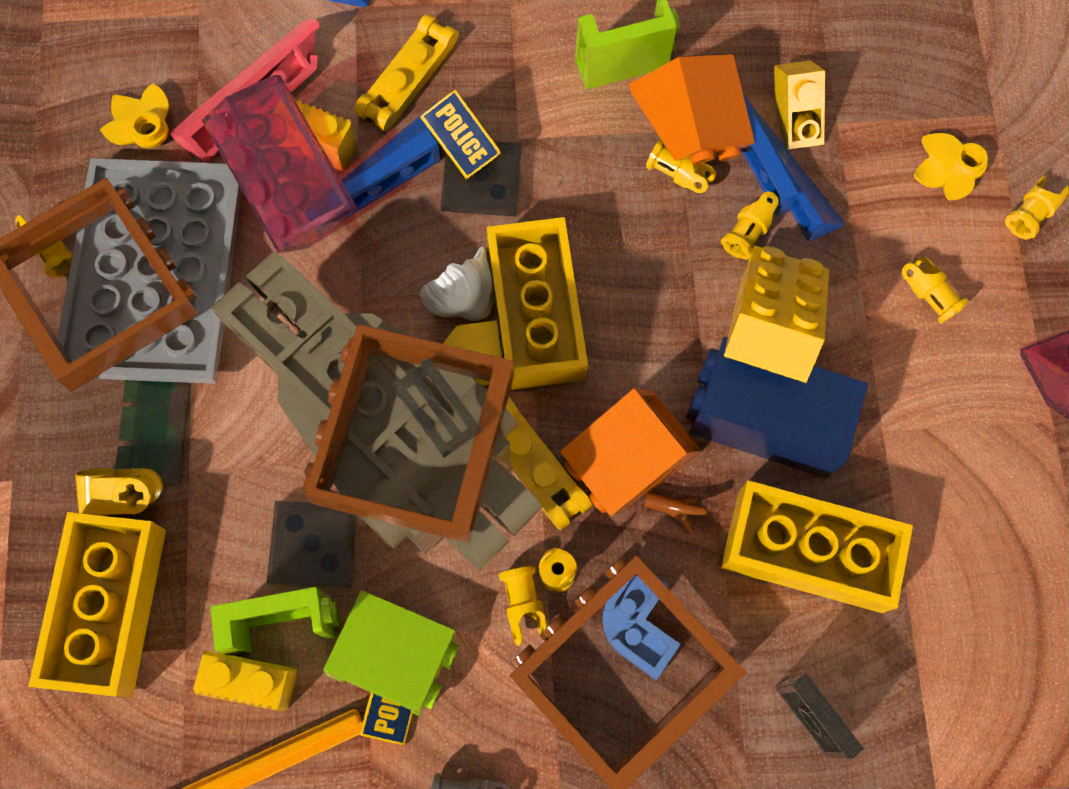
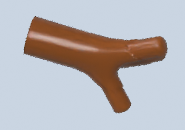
M648 491L644 507L664 512L674 517L681 523L687 534L694 530L687 515H707L708 513L706 507L692 505L698 502L696 496L675 499Z

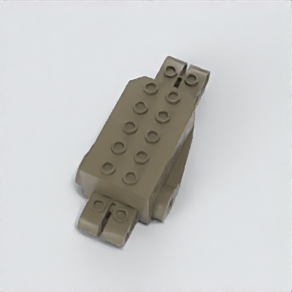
M273 251L245 276L250 285L264 299L263 302L248 287L238 282L211 309L279 377L278 403L316 457L319 446L315 445L316 432L321 420H328L332 404H329L328 401L330 387L334 378H341L345 365L341 360L343 346H347L349 337L353 338L357 324L403 335L406 334L373 313L343 314L291 263ZM279 314L299 332L297 335L289 329L286 323H283L277 317ZM372 354L333 481L334 485L341 494L452 521L487 389L469 376ZM506 408L479 509L482 507L501 527L515 536L542 506L535 496L508 471L511 468L510 442L505 437L517 426V423ZM480 511L477 514L470 543L444 537L479 571L508 543V540L500 530ZM360 516L393 549L407 537L426 554L443 537Z

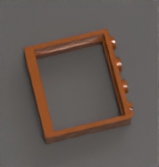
M107 177L0 238V290L57 381L70 392L198 315L191 304V301L197 297L184 277L178 281L175 280L170 271L176 268V265L164 247L155 250L150 240L154 239L156 235L143 216L135 220L130 210L134 209L136 205L124 188L116 191ZM115 210L174 301L72 362L13 268Z
M357 324L353 338L349 337L347 346H343L341 360L345 365L341 378H334L330 387L328 401L329 404H332L328 420H321L316 432L315 445L319 446L315 462H309L304 471L306 475L302 488L306 489L304 495L314 505L470 543L515 375L514 361ZM372 354L490 381L452 521L331 491Z
M623 555L605 572L610 580L599 590L591 585L574 601L579 609L569 619L566 620L562 615L557 617L543 631L547 639L536 650L529 644L511 661L516 667L510 674L511 679L611 789H627L747 673L637 555L630 561ZM636 575L720 665L612 768L529 675Z

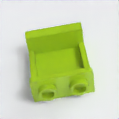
M657 0L654 19L604 32H599L593 13L578 17L575 61L585 90L645 75L670 62L671 53L675 51L674 39L676 32L680 29V22L677 11L674 8L670 9L667 0Z
M317 587L210 606L215 651L237 657L253 654L250 636L251 628L311 617L313 632L325 639L335 638L334 628L341 626L337 601L332 602L330 596Z
M361 590L323 671L330 678L342 683L346 681L411 710L413 714L421 717L425 707L433 709L442 685L436 683L442 667L451 668L460 645L453 643L455 640V630Z

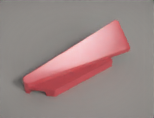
M317 19L301 22L169 132L170 136L201 163L210 162L229 136L232 140L239 141L278 105L282 96L289 95L317 69L318 56L314 54L315 31L319 29L320 25Z

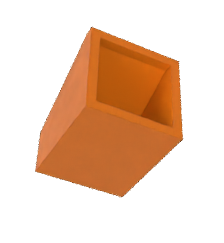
M733 54L677 57L629 84L630 92L675 161L691 159L692 165L711 161L715 159V156H718L719 161H726L741 156L740 149L755 144Z
M633 388L560 452L567 460L564 462V465L571 476L577 481L583 480L590 489L589 497L596 508L602 513L608 512L610 516H614L625 511L646 495L648 491L654 489L702 452V449L653 390Z

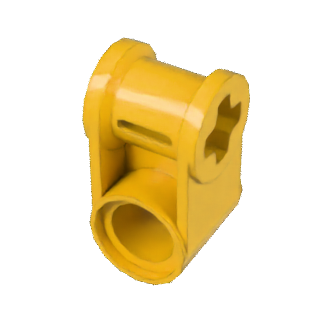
M100 467L85 469L75 473L78 509L81 514L99 516L137 514L157 500L163 490L160 476L155 471L147 468L113 469Z

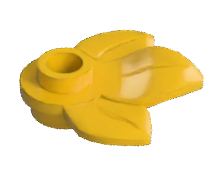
M151 84L146 88L140 100L122 95H113L111 111L114 121L104 125L100 131L108 141L116 145L122 146L136 143L138 146L146 149L160 146L167 139L169 133L165 118L170 105L165 93L157 85ZM155 129L153 132L146 134L148 130Z
M934 133L923 136L921 141L929 158L925 159L918 166L914 173V178L926 187H943L944 194L949 201L959 200L968 196L974 189L975 179L981 177L988 167V156L985 149L975 143L963 145L951 134ZM963 160L968 161L972 167L966 165Z

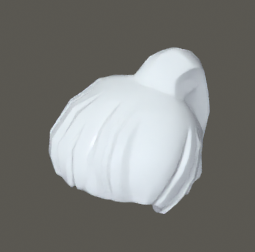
M480 247L474 258L465 260L462 265L449 264L446 271L438 279L432 280L423 286L420 291V297L425 309L437 316L445 318L462 317L476 322L482 321L490 315L494 305V287L492 274L487 263L485 247Z

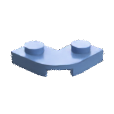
M634 575L606 602L603 611V629L609 644L618 654L656 681L681 644L646 620L659 599ZM656 576L666 587H668V583H666L658 576Z

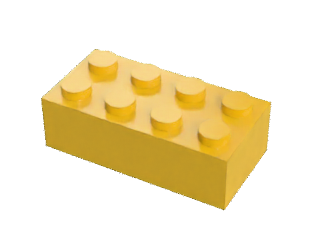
M565 217L486 227L503 358L514 361L515 375L511 390L585 381L588 371V360Z
M754 245L739 285L724 356L807 383L825 340L829 269L824 268L820 262L813 259L803 258L799 260L786 256L778 248L771 246L761 248Z
M747 480L738 491L721 569L879 613H885L898 608L913 525Z
M67 512L28 687L133 698L166 529L152 521Z

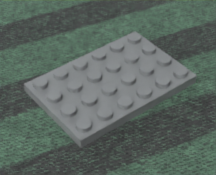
M90 158L85 189L106 177L116 191L125 189L136 205L134 209L130 210L135 220L142 216L156 235L154 239L150 240L155 250L164 247L176 265V268L170 271L176 281L184 277L197 298L191 301V304L198 313L197 316L94 379L217 384L225 324L213 312L211 307L229 291L245 175L242 164ZM115 210L86 225L76 233L57 338L72 362L174 301Z

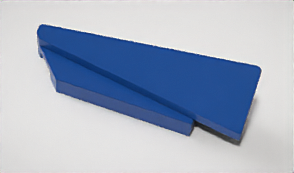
M743 94L755 144L741 149L763 191L773 192L777 195L779 203L774 210L776 215L791 211L808 242L842 228L845 224L843 219ZM768 197L769 202L772 203V199Z
M420 116L417 117L305 209L304 215L317 234H322L440 162L439 142Z

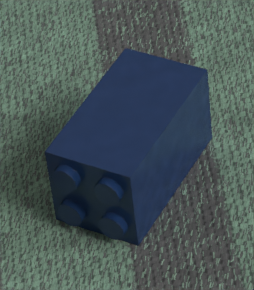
M723 337L718 349L711 347L706 360L703 362L697 383L704 386L698 385L686 415V419L692 421L689 433L825 479L847 462L869 383L817 366H813L807 383L725 357L724 353L728 338Z

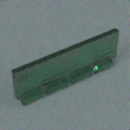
M125 380L123 402L138 403L137 408L122 407L118 440L133 441V447H117L115 469L147 468L155 471L160 476L163 485H180L190 383Z

